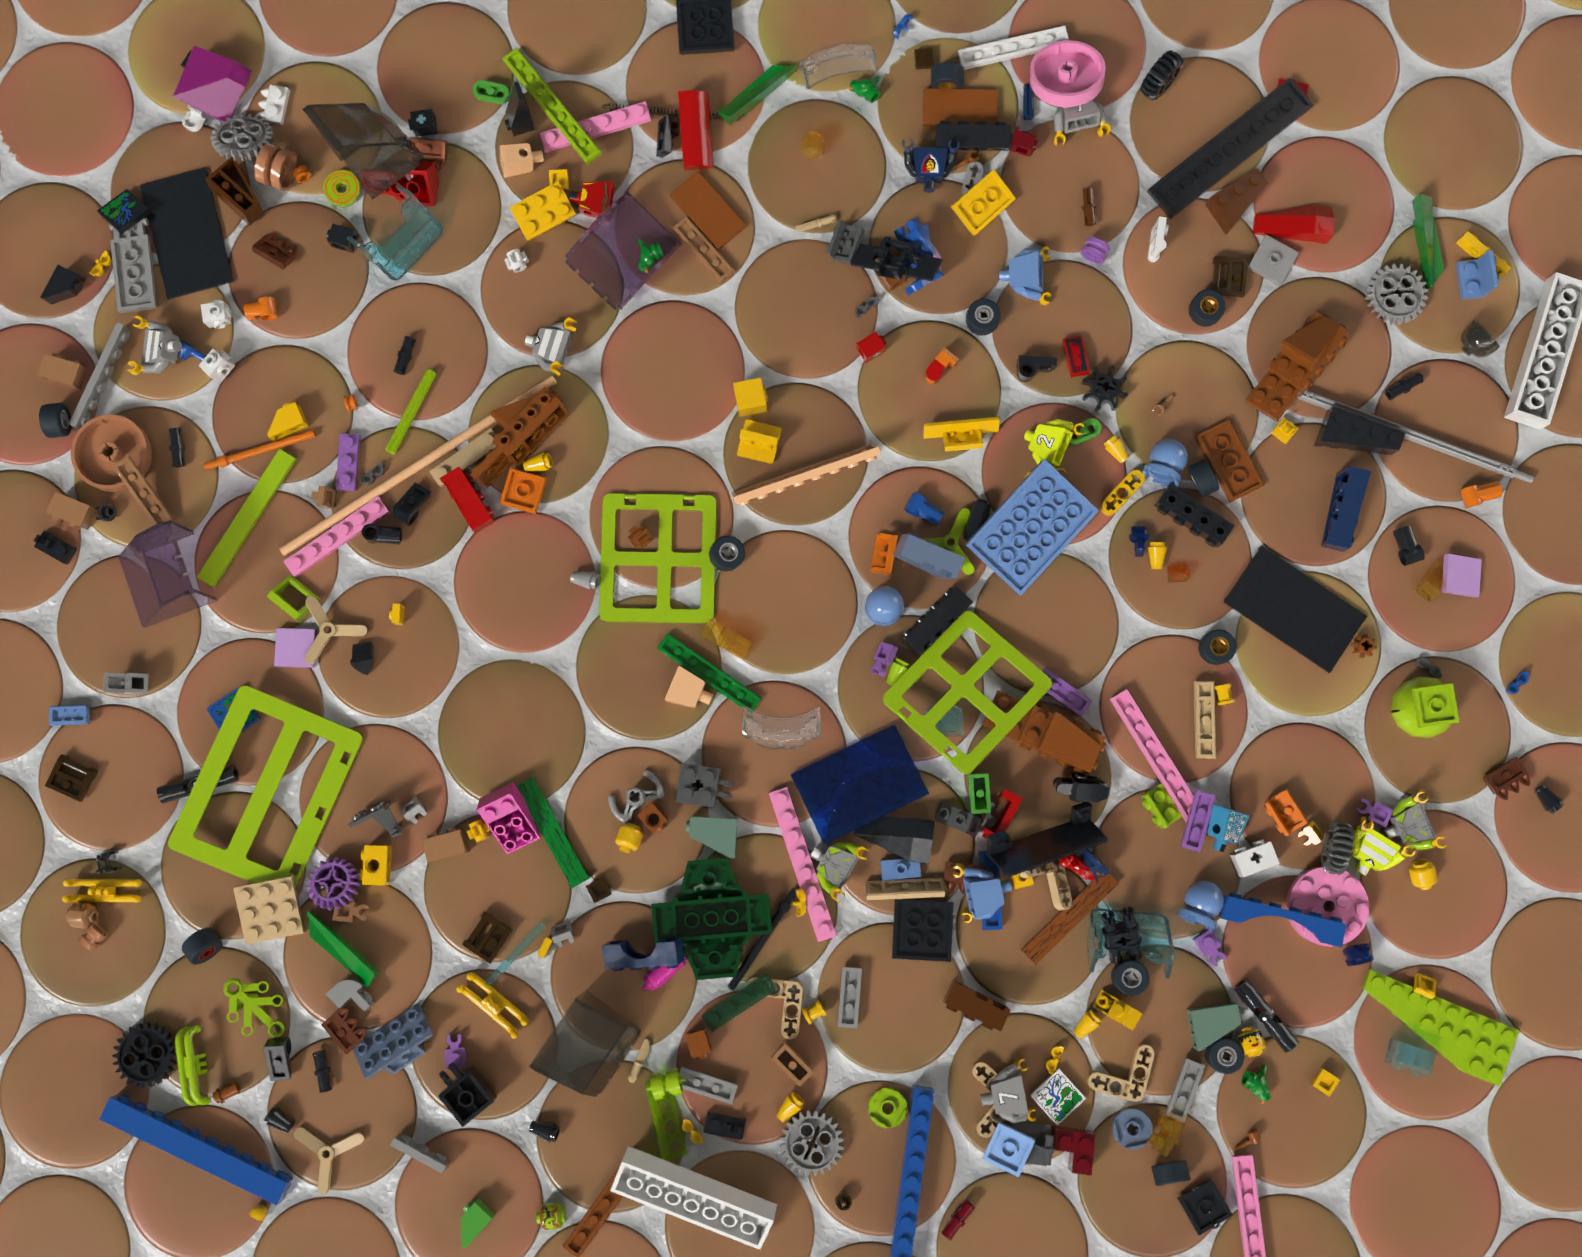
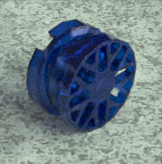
M1358 944L1342 949L1343 955H1346L1347 958L1345 960L1346 965L1355 966L1373 961L1374 956L1370 953V944Z

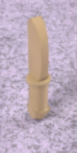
M831 214L824 218H817V220L796 226V230L802 232L818 226L821 227L835 223L837 217Z
M646 1038L642 1042L632 1071L628 1076V1080L631 1083L637 1081L640 1069L648 1055L650 1045Z

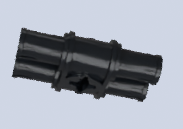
M1126 907L1122 909L1123 922H1115L1113 911H1108L1109 917H1107L1106 911L1102 913L1104 923L1102 934L1105 937L1104 946L1109 951V960L1113 964H1116L1115 957H1117L1118 963L1122 961L1120 951L1122 949L1128 948L1131 960H1136L1135 954H1137L1138 960L1142 957L1140 950L1142 938L1139 935L1140 926L1135 920V911L1132 907H1128V914Z

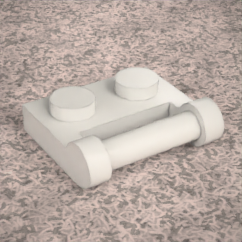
M1159 216L1151 229L1148 260L1150 262H1156L1160 257V252L1164 251L1167 246L1164 240L1169 227L1166 224L1167 217Z

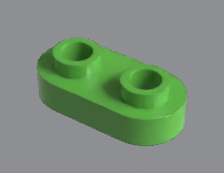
M480 80L473 85L474 96L480 101L502 105L510 99L509 90L503 84ZM500 94H504L502 98L498 97Z
M1094 418L1080 422L1085 427L1077 426L1076 431L1083 434L1077 436L1076 439L1071 438L1069 445L1075 446L1097 437L1102 429L1101 423ZM1088 427H1093L1094 432H1089Z

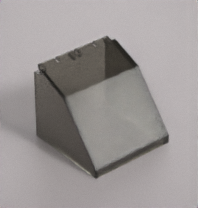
M366 103L307 105L302 109L339 160H344L372 200L420 165L419 160H422L424 157L390 117Z
M585 990L575 998L529 1067L535 1072L580 1094L597 1097L608 1084V1079H611L619 1068V1063L623 1062L631 1050V1045L634 1046L640 1037L641 1029L592 993Z

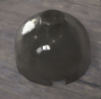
M1475 320L1469 323L1461 334V342L1463 344L1461 349L1467 356L1472 354L1477 358L1488 357L1497 351L1500 346L1496 340L1494 342L1491 341L1490 333L1478 322L1475 323Z

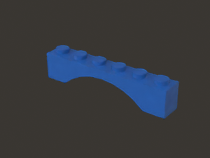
M1230 893L1229 896L1225 895L1220 919L1242 923L1260 916L1283 917L1304 926L1314 934L1320 943L1341 948L1343 946L1347 924L1342 923L1343 919L1330 916V920L1322 918L1320 913L1310 911V915L1301 913L1302 909L1294 907L1286 910L1281 909V904L1270 902L1269 905L1261 904L1262 900L1250 897L1249 901L1241 899L1242 895Z

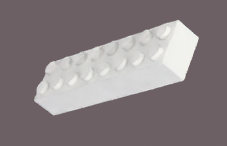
M1557 272L1546 279L1504 418L1539 430L1550 425L1582 321V280Z
M630 1146L626 1149L610 1190L759 1250L773 1224L777 1208L775 1203Z

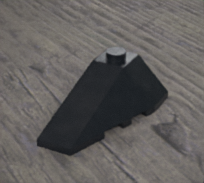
M518 81L514 82L506 109L508 119L505 120L507 130H511L514 136L535 130L523 90Z
M856 815L854 835L874 845H878L892 854H897L909 862L929 864L935 821L916 818Z

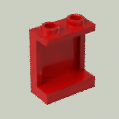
M1006 789L1000 790L997 797L1006 801L1007 804L993 831L987 828L980 829V832L983 833L982 837L987 839L988 835L1003 830L1006 831L1023 798Z

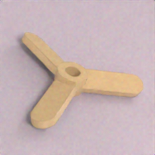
M309 596L305 600L307 608L320 628L319 634L305 655V661L308 664H314L331 637L366 635L367 627L364 624H332L316 597ZM331 627V632L325 633V628Z
M297 1128L294 1131L295 1139L318 1154L320 1159L318 1192L320 1194L328 1193L330 1190L333 1158L361 1144L364 1140L363 1133L355 1132L333 1144L326 1145L304 1128ZM325 1150L330 1152V1156L325 1155Z

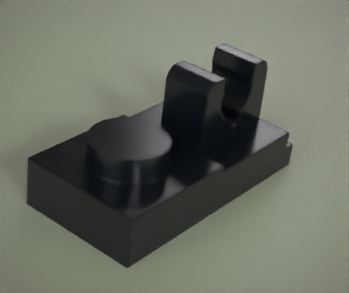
M669 115L664 116L658 121L656 156L660 158L671 153L673 149L672 139L678 136V133L673 132L672 128L676 129L679 127V123L672 121Z
M43 531L41 535L37 534L33 540L36 542L35 548L66 565L69 564L77 551V548L47 531Z
M707 1112L703 1133L742 1140L746 1119Z

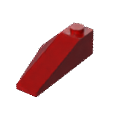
M412 162L358 170L362 188L382 195L388 194L394 196L397 200L401 201L403 199L412 202L411 204L416 206L436 205L439 177L435 162Z
M1307 205L1257 214L1254 216L1252 234L1326 244L1333 237L1335 216L1331 207L1320 205Z

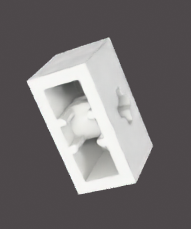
M1264 839L1253 842V846L1247 849L1246 846L1234 849L1235 853L1231 854L1230 857L1238 877H1246L1280 864L1271 841L1264 842ZM1253 854L1257 855L1255 861H1251Z

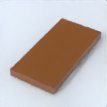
M923 89V127H935L940 121H950L951 124H958L959 121L977 124V122L984 121L988 122V125H995V122H997V90Z
M698 171L669 194L670 198L717 250H720L746 228V224Z
M1229 419L1194 436L1229 503L1265 485Z

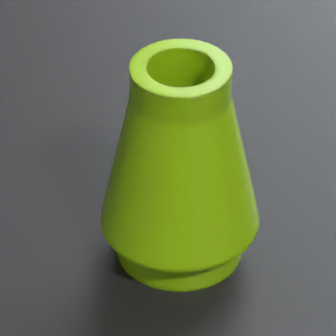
M896 657L890 666L886 683L893 686L908 670L909 663Z

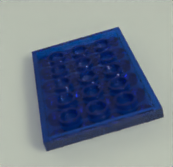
M895 724L790 774L824 845L929 795Z

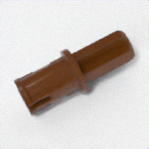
M1088 187L1083 189L1084 205L1082 210L1084 211V225L1094 226L1097 224L1095 215L1097 205L1094 204L1093 188Z

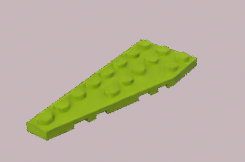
M1368 969L1361 988L1390 1010L1393 1015L1403 1021L1406 1026L1435 1048L1457 1069L1500 1086L1519 1030L1435 996L1433 999L1414 992V987Z

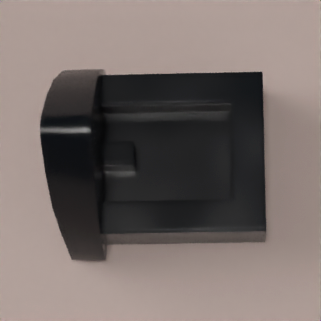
M372 642L352 645L350 664L354 669L365 675L371 672L374 665V646Z

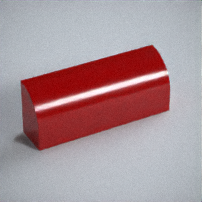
M700 90L678 91L684 170L714 169L709 94Z

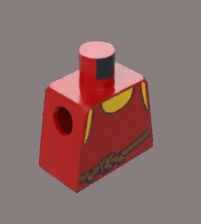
M584 182L581 192L571 190L570 202L579 203L581 214L609 222L615 193L614 183Z

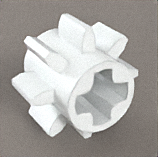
M513 249L507 253L508 258L504 260L509 270L513 269L514 272H521L527 268L526 263L529 260L525 251L520 252V249Z

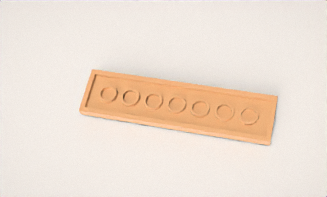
M870 444L731 492L735 504L739 503L742 506L750 503V499L768 497L770 492H783L787 490V486L794 485V487L803 485L805 484L804 480L812 479L813 481L823 477L822 474L827 472L834 474L840 472L842 467L848 466V468L859 465V461L866 460L868 462L877 459L876 455L881 453L877 445Z

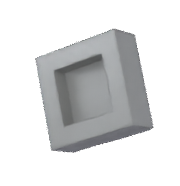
M417 796L401 808L406 820H410L414 824L418 822L416 814L421 813L424 817L427 815L424 806Z
M570 921L551 927L552 940L559 948L563 946V941L566 939L569 940L570 944L574 943Z

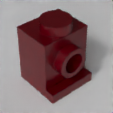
M1016 126L1009 151L1030 157L1031 151H1036L1039 140H1036V136L1031 132L1019 131V127Z

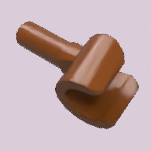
M972 150L968 157L956 163L954 168L956 169L971 162H978L980 157L972 158L977 151Z
M1251 1130L1247 1133L1249 1139L1235 1147L1237 1152L1247 1145L1260 1142V1135L1257 1130Z

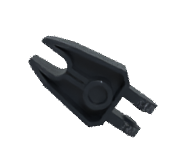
M1079 772L1069 773V777H1057L1053 781L1056 791L1060 794L1068 795L1069 799L1074 802H1100L1107 799L1110 789L1107 783L1100 778Z

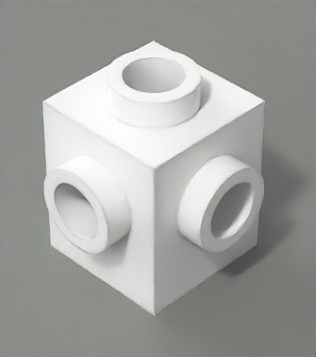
M212 300L210 303L201 304L203 323L209 328L221 329L225 328L226 325L232 324V308L224 301Z
M212 349L199 364V367L209 377L222 382L235 365L230 360L231 356L225 351L219 352Z

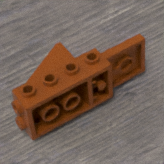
M1317 311L1312 317L1309 316L1301 330H1297L1281 342L1280 355L1277 359L1274 358L1268 366L1269 372L1245 399V403L1278 422L1298 396L1301 397L1305 391L1311 388L1314 380L1322 375L1325 367L1335 359L1339 350L1346 346L1349 341L1347 328L1341 323H1335L1327 315L1320 314Z
M545 387L536 395L492 410L489 413L504 430L498 432L492 441L496 448L491 450L486 455V459L481 464H477L470 474L485 490L511 463L518 468L570 414L565 408V403L560 395L553 389L549 391Z
M997 690L992 703L1004 713H1008L1020 700ZM1040 704L1034 706L1006 735V737L1019 743L1021 748L1028 751L1033 749L1038 752L1037 755L1046 759L1051 757L1056 760L1055 763L1064 767L1067 765L1074 768L1073 771L1081 774H1088L1096 770L1099 763L1096 759L1099 753H1103L1106 747L1104 742L1106 737L1101 735V731L1091 728V730L1086 729L1083 723L1076 720L1071 722L1066 719L1067 716L1058 712H1048L1049 708ZM985 716L982 726L992 730L995 724Z

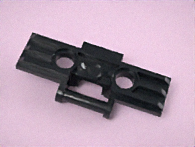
M886 236L880 247L861 243L850 264L851 266L874 270L877 276L901 280L903 276L933 281L943 260L941 258L916 254L919 248L918 242L899 241ZM894 247L905 250L898 257L891 255L889 248ZM913 263L918 264V266L913 269L908 268Z

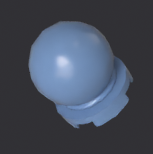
M1163 439L1157 442L1151 449L1150 463L1145 465L1142 474L1145 477L1149 475L1153 478L1152 482L1163 486L1174 484L1177 487L1181 480L1179 473L1184 469L1188 460L1186 448L1175 439Z
M879 586L873 589L867 596L865 612L868 619L875 625L890 626L897 622L904 608V601L900 592L890 586Z
M1206 880L1198 881L1190 885L1185 892L1184 901L1186 907L1179 908L1177 916L1195 925L1198 922L1206 926L1205 929L1214 931L1217 923L1213 921V918L1222 911L1224 896L1221 889L1214 883Z

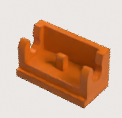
M884 533L876 535L870 572L891 576L894 561L893 554L898 539L897 535Z

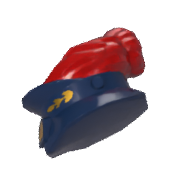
M1089 849L1081 851L1078 855L1072 854L1061 858L1059 861L1063 867L1070 868L1083 879L1095 881L1097 884L1099 876L1110 874L1109 872L1111 871Z

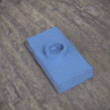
M90 705L49 706V726L90 724Z
M905 859L880 861L882 880L921 877L920 863L909 862Z

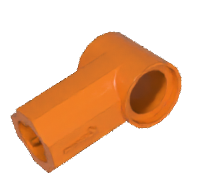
M1498 481L1481 486L1473 485L1460 490L1465 508L1500 498L1503 492L1502 486Z

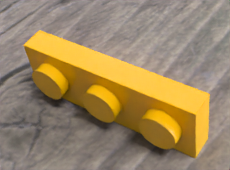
M1469 231L1456 242L1475 260L1488 250H1492ZM1493 253L1496 257V274L1499 275L1500 279L1511 267L1504 259L1499 258Z

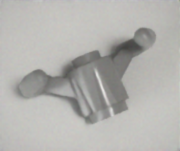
M644 770L643 775L655 784L656 791H644L642 788L632 787V789L626 792L627 805L624 813L618 809L615 796L612 794L608 796L610 809L621 822H630L634 810L648 800H659L664 797V785L651 771Z

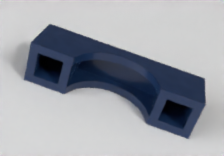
M682 937L661 939L656 943L652 954L637 952L631 947L628 940L609 941L602 945L605 969H612V971H621L624 968H630V970L634 971L640 970L642 967H648V969L653 970L660 968V966H667L668 969L677 968L685 960Z

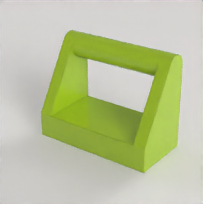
M289 575L273 588L267 597L292 618L302 622L310 612L306 605L300 610L296 609L280 596L282 592L291 584L306 597L314 596L318 602L320 598L292 575Z

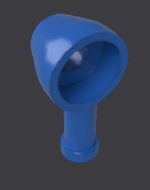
M179 339L182 349L178 352L177 357L187 360L192 355L203 361L207 356L196 350L192 345Z

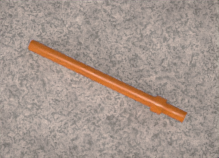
M310 430L229 456L222 455L217 457L216 460L203 463L205 470L219 466L221 468L226 467L232 462L314 438L316 434L314 430Z

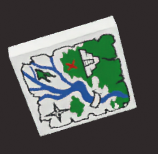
M1059 1068L1030 1094L1057 1126L1086 1099Z

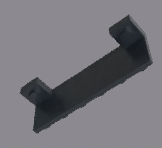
M1083 802L1071 806L1069 822L1008 843V833L1005 830L988 835L986 854L1000 871L1009 878L1106 843L1108 838L1091 821L1092 804L1090 802Z

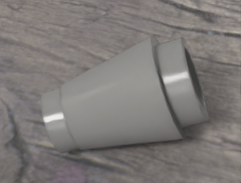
M573 571L570 576V582L593 590L599 586L600 575L596 574L595 571Z

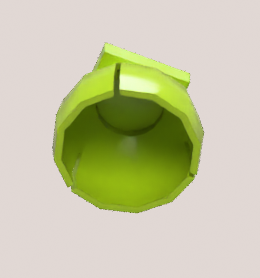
M1417 676L1403 682L1392 696L1391 710H1400L1399 712L1391 713L1394 721L1400 729L1410 736L1431 738L1444 733L1452 723L1460 722L1453 683L1444 684L1436 678Z

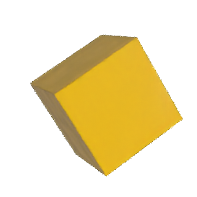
M761 377L733 383L739 417L767 412L766 402H768L766 387L762 385Z

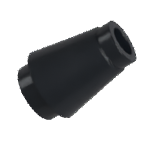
M1545 785L1540 786L1534 791L1546 812L1549 811L1550 814H1553L1564 806L1561 802L1562 799Z
M274 1106L264 1118V1121L267 1122L266 1125L289 1133L295 1124L279 1107L275 1108Z
M533 1120L530 1124L529 1132L549 1143L551 1141L556 1142L560 1133V1126H557L556 1123Z

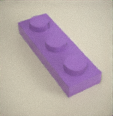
M340 434L336 490L357 491L361 437L359 434Z
M1044 668L1042 672L1052 681V686L1047 694L1079 717H1082L1092 703V700L1047 668Z
M1195 790L1180 847L1201 852L1216 798L1215 795Z

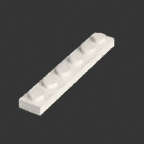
M1061 26L958 50L957 55L960 64L964 67V70L1036 54L1040 49L1051 43L1066 41L1069 38L1066 27Z

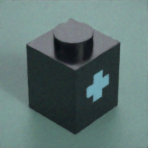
M432 109L410 112L411 119H408L410 131L413 130L416 137L438 134L436 115Z

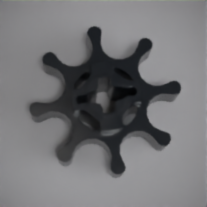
M1113 365L1110 366L1108 374L1105 375L1101 374L1098 367L1095 366L1092 369L1095 380L1090 381L1084 378L1081 382L1082 385H1087L1091 389V392L1085 394L1082 400L1086 401L1088 398H1094L1097 401L1096 412L1100 410L1101 404L1104 402L1111 406L1112 411H1115L1117 405L1114 402V397L1118 396L1126 399L1128 396L1127 392L1120 391L1118 387L1119 384L1127 380V377L1123 376L1121 379H1115L1112 376V371L1115 368ZM1103 386H1106V392L1103 391Z

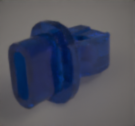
M1145 526L1131 527L1129 540L1134 543L1135 557H1143L1145 542L1149 539Z

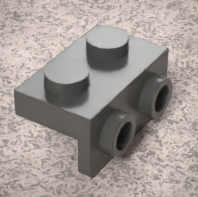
M838 220L833 230L831 242L827 246V255L834 262L850 264L864 236L865 230L863 227L846 225L843 220Z

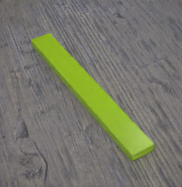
M517 47L502 58L504 63L587 165L602 155L600 149Z
M281 449L278 450L199 572L197 578L212 587L217 585L297 461L296 458Z

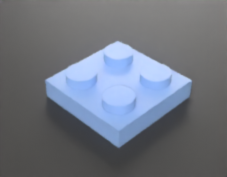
M998 1121L982 1156V1160L1019 1177L1035 1143V1139Z

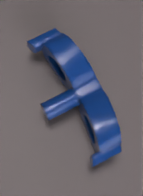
M906 14L900 20L894 30L893 37L899 39L902 29L907 32L910 28L906 27L910 19L914 18L912 15Z
M1529 672L1519 673L1514 683L1506 687L1505 692L1512 695L1518 693V685H1524L1528 682Z

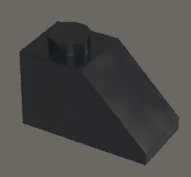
M57 265L40 298L52 305L75 297L83 289L85 279L79 274Z

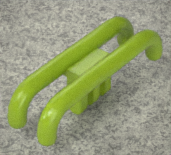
M200 1025L183 1027L177 1032L175 1037L181 1093L186 1104L191 1106L207 1105L211 1102L210 1097H202L200 1095L197 1076L208 1073V1069L200 1070L201 1066L207 1065V1061L199 1062V1059L205 1058L206 1054L194 1055L192 1038L195 1033L201 1031Z

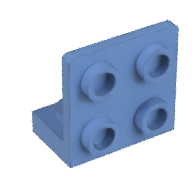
M1488 250L1477 260L1459 261L1455 264L1461 300L1483 298L1498 287L1499 275L1496 274V257L1493 255V250Z

